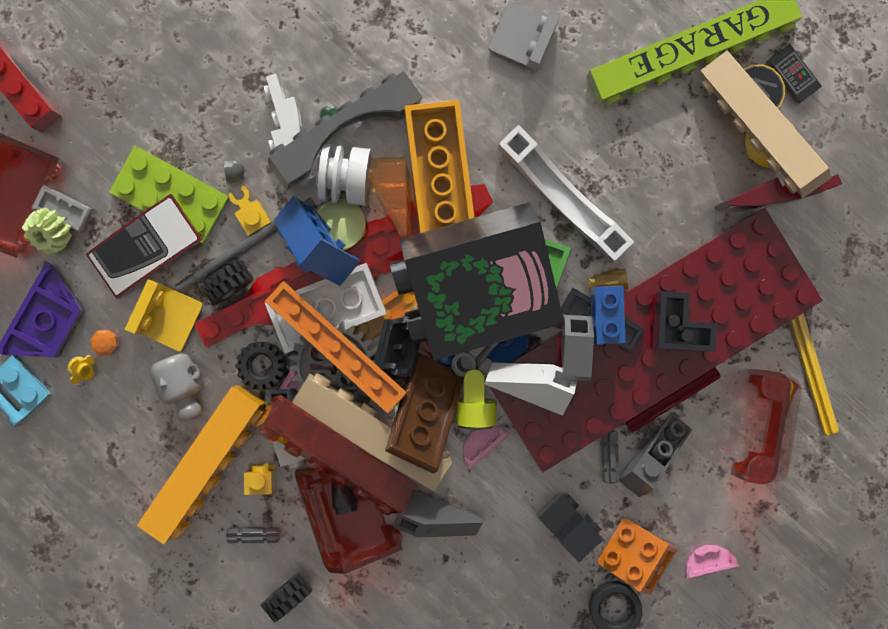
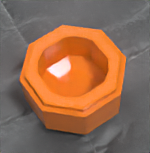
M111 330L96 331L91 337V349L99 356L112 355L119 347L118 336Z

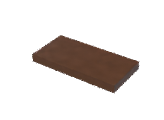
M418 352L413 375L407 378L404 387L407 394L399 403L385 451L432 474L438 472L464 377L457 375L453 369Z

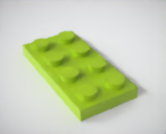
M135 145L109 190V193L142 211H146L169 194H173L203 238L201 241L203 244L206 243L229 201V196Z

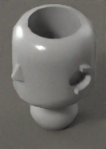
M182 353L152 365L150 375L161 402L167 405L175 403L177 408L176 416L181 422L200 416L202 408L200 404L195 402L193 397L201 390L200 371L187 354Z

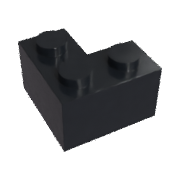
M657 292L655 295L653 348L715 352L717 323L689 322L690 293Z
M559 492L536 515L558 538L566 550L580 563L604 540L599 534L602 529L588 514L583 517L576 510L580 505L569 494L564 497Z

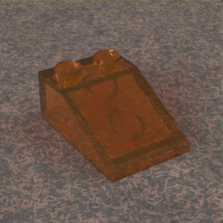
M406 156L372 158V167L368 168L367 171L368 183L371 184L372 193H376L378 201L398 238L402 239L412 236L411 177Z

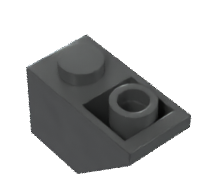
M565 315V324H563L561 335L562 379L591 381L594 345L593 317Z

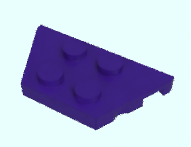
M45 262L0 341V355L57 357L84 311L51 263Z

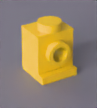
M276 463L248 464V470L244 472V495L273 494L276 491Z

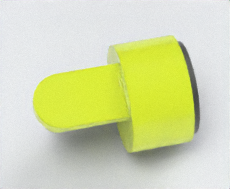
M472 369L464 377V398L458 399L456 405L455 423L460 428L484 430L493 428L496 425L497 401L485 398V375L481 370Z

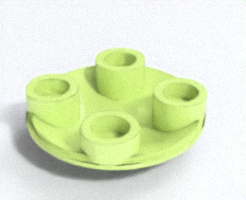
M339 199L337 203L329 201L317 211L332 228L329 231L335 241L341 239L346 246L343 250L354 246L366 234V220L363 211L358 205L348 204L346 199Z

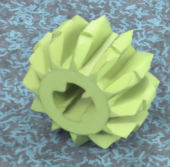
M45 207L36 212L33 211L28 216L22 226L25 231L23 237L29 239V246L34 245L38 253L44 251L49 256L52 253L62 251L66 247V244L72 237V234L69 232L71 226L64 222L65 217L58 216L56 210L50 211Z

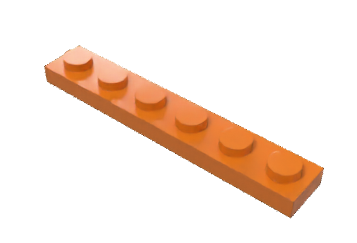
M284 281L265 300L273 310L385 412L389 414L406 396L407 392Z

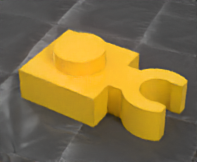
M242 186L241 190L244 192V197L241 200H237L230 193L229 199L233 204L240 207V210L234 214L247 235L251 236L272 221L258 199L250 202V191L245 186Z

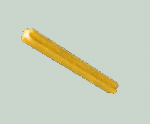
M804 313L789 321L822 432L825 436L836 434L839 429Z

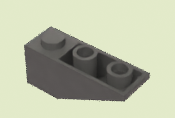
M671 412L631 460L619 481L638 497L652 491L692 429Z
M409 488L393 527L415 537L476 536L484 519L470 511L454 507L449 502L440 501L428 496L423 491Z

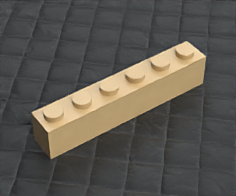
M728 51L700 70L704 79L701 84L710 96L713 93L719 99L717 104L725 114L730 112L735 118L733 123L742 134L747 132L750 135L751 139L749 141L758 153L763 151L768 157L766 159L767 164L775 173L779 171L785 177L783 182L791 193L797 191L804 198L831 179L830 168Z
M309 373L290 407L432 491L436 490L452 464L451 458L448 456L449 452L445 448L438 472L434 474L386 452L385 448L394 418L390 416L387 419L377 414L378 409L367 402H364L362 405L354 400L355 396L351 392L343 388L337 390L329 385L331 382L320 374L313 376Z

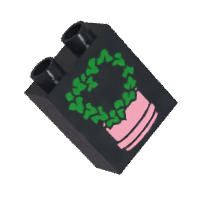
M530 202L399 239L404 259L389 263L399 296L414 292L418 309L404 312L413 345L425 341L429 342L434 361L565 324L541 221Z

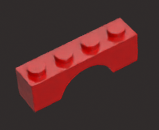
M0 41V91L31 128L42 133L57 121L61 114L48 98L23 74L13 61L11 53Z

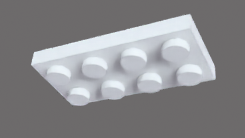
M367 263L357 266L341 286L324 279L295 291L328 322L333 320L335 328H338L342 321L345 323V329H349L352 325L357 326L387 314ZM265 303L284 352L288 353L295 350L293 348L295 344L303 345L299 338L301 334Z

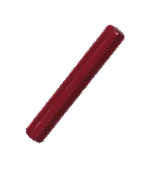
M714 367L625 422V425L629 431L635 432L720 379L719 371Z

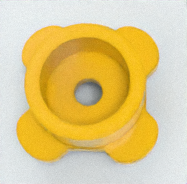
M87 355L85 358L75 357L69 362L67 371L71 376V383L76 385L82 380H91L94 377L95 372L92 367L94 358Z

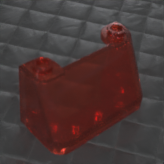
M0 133V252L17 258L19 252L22 254L25 252L29 243V239L23 237L25 231L22 226L28 216L34 211L31 208L43 184L45 185L50 178L56 179L61 165L57 163L58 157Z
M748 369L746 382L756 387L758 391L757 398L769 399L770 403L762 452L748 450L747 457L740 462L733 461L731 475L746 482L756 484L778 483L783 481L789 472L802 386L798 379L790 375L768 370Z
M361 448L295 470L296 483L325 568L330 573L346 574L403 550L401 545L402 535L399 529L394 528L391 524H386L369 474L374 471V466L377 463L376 457ZM346 474L347 480L358 501L356 504L357 511L336 516L335 509L332 510L330 478Z

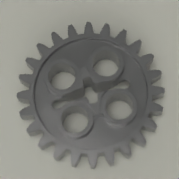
M330 320L329 323L335 327L333 320ZM342 321L336 329L374 362L371 356L377 350H368L372 340L363 341L361 338L364 335V331L356 335L354 333L355 325L346 330L345 323ZM302 335L299 337L303 345L295 344L293 347L299 354H292L290 356V359L296 361L297 364L289 367V370L297 371L292 381L301 382L296 389L297 391L300 390L309 373L313 376L318 373H324L331 382L330 386L337 390L340 388L346 389L355 396V401L360 402L359 393L367 396L355 383H345L342 380L343 372L339 369L333 371L331 366L311 369V364L327 365L331 361L326 357L324 359L316 358L313 355L314 346Z

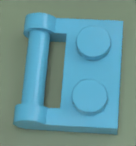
M12 355L0 366V383L23 406L18 412L0 393V410L9 418L8 422L15 428L48 399L52 393L16 355Z

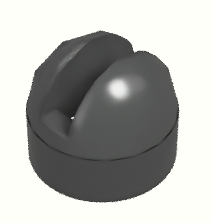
M236 161L224 162L227 183L241 180L245 171L243 166Z

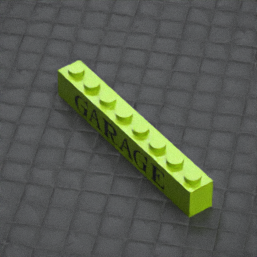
M757 0L595 67L589 71L587 78L598 104L601 105L607 102V105L610 106L623 99L622 96L631 92L632 95H637L647 90V85L654 82L657 85L664 84L672 79L671 75L681 72L682 75L688 74L696 70V65L702 62H706L708 65L726 51H730L731 55L746 49V44L755 41L756 44H760L772 38L770 35L777 31H780L781 34L787 33L796 28L795 24L803 16L796 0Z

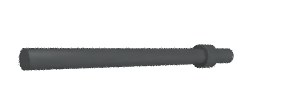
M311 197L303 201L313 208L316 206ZM272 221L205 266L200 265L193 269L191 275L175 284L179 292L183 293L198 282L202 284L205 280L209 279V275L277 232L279 229L275 222Z

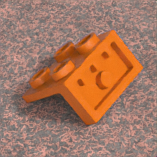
M624 517L597 562L639 592L651 595L678 549L656 537L627 517Z

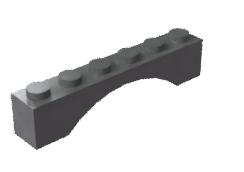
M405 71L398 75L395 73L388 75L381 82V86L376 89L373 87L366 89L360 94V99L354 103L351 101L344 103L338 108V113L332 117H329V115L322 117L315 123L316 127L307 132L304 129L292 138L294 141L286 146L280 144L270 151L268 165L286 191L309 177L312 165L323 145L341 130L354 123L369 119L386 118L397 120L404 116V107L406 105L420 104L423 97Z

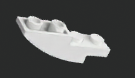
M277 74L267 76L268 85L264 86L268 101H273L276 111L271 112L276 128L281 127V129L271 131L273 138L269 140L271 150L280 144L286 146L294 141L292 138L303 130L298 102L295 97L285 98L281 81Z

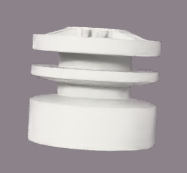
M324 144L316 171L319 201L326 202L330 190H332V202L337 203L341 191H345L348 204L366 206L371 177V149L353 147L349 159H345L343 146H337L335 157H333L332 145Z

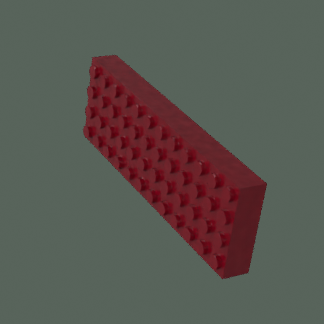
M763 208L624 292L625 317L645 328L632 353L615 344L593 345L591 381H577L574 395L563 416L493 387H490L543 473L823 300L766 208ZM657 292L690 293L689 322L717 323L715 352L653 348L655 295ZM562 331L522 354L511 363L551 364L562 368Z

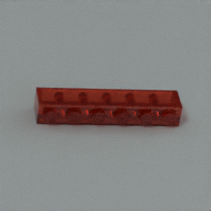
M281 395L270 400L255 425L256 428L261 430L260 434L265 439L271 442L277 440L285 446L284 450L295 457L301 456L308 460L307 465L318 472L325 471L331 475V481L342 487L347 485L354 490L353 495L363 501L370 500L375 503V509L385 515L390 516V514L402 513L417 485Z

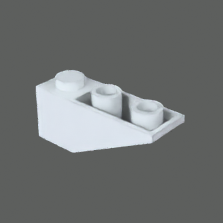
M492 363L484 384L563 416L574 395L578 380L562 379V368L551 364Z

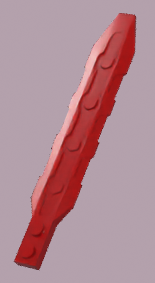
M485 184L470 185L474 218L479 217L493 203ZM415 200L409 202L408 206L380 220L375 219L367 223L365 226V236L354 246L344 250L359 259L360 263L358 266L367 263L373 278L382 273L385 275L391 272L390 262L404 259L399 239L419 234ZM295 262L285 267L280 266L258 277L241 301L194 323L205 348H209L255 324L273 325L265 305V300L283 281L296 291L325 278L312 271H303Z

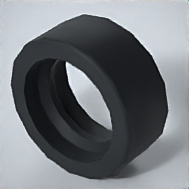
M618 581L606 582L592 593L589 601V613L598 629H636L640 624L643 615L642 604L638 595L627 584ZM611 593H620L626 596L631 603L629 618L619 625L607 623L600 614L601 601Z

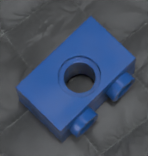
M603 286L590 289L594 345L626 343L624 286Z

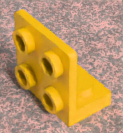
M147 280L125 330L133 334H142L174 350L183 351L204 304L157 281Z

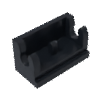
M406 318L384 320L374 363L392 380L412 377L420 343L413 345Z

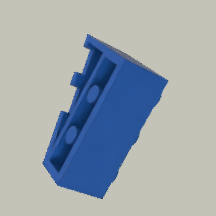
M295 196L289 200L275 217L274 222L279 229L278 234L287 242V249L296 257L295 263L303 271H312L341 286L360 263L356 256H352L343 250L346 245L341 239L335 241L329 234L332 228L318 212Z

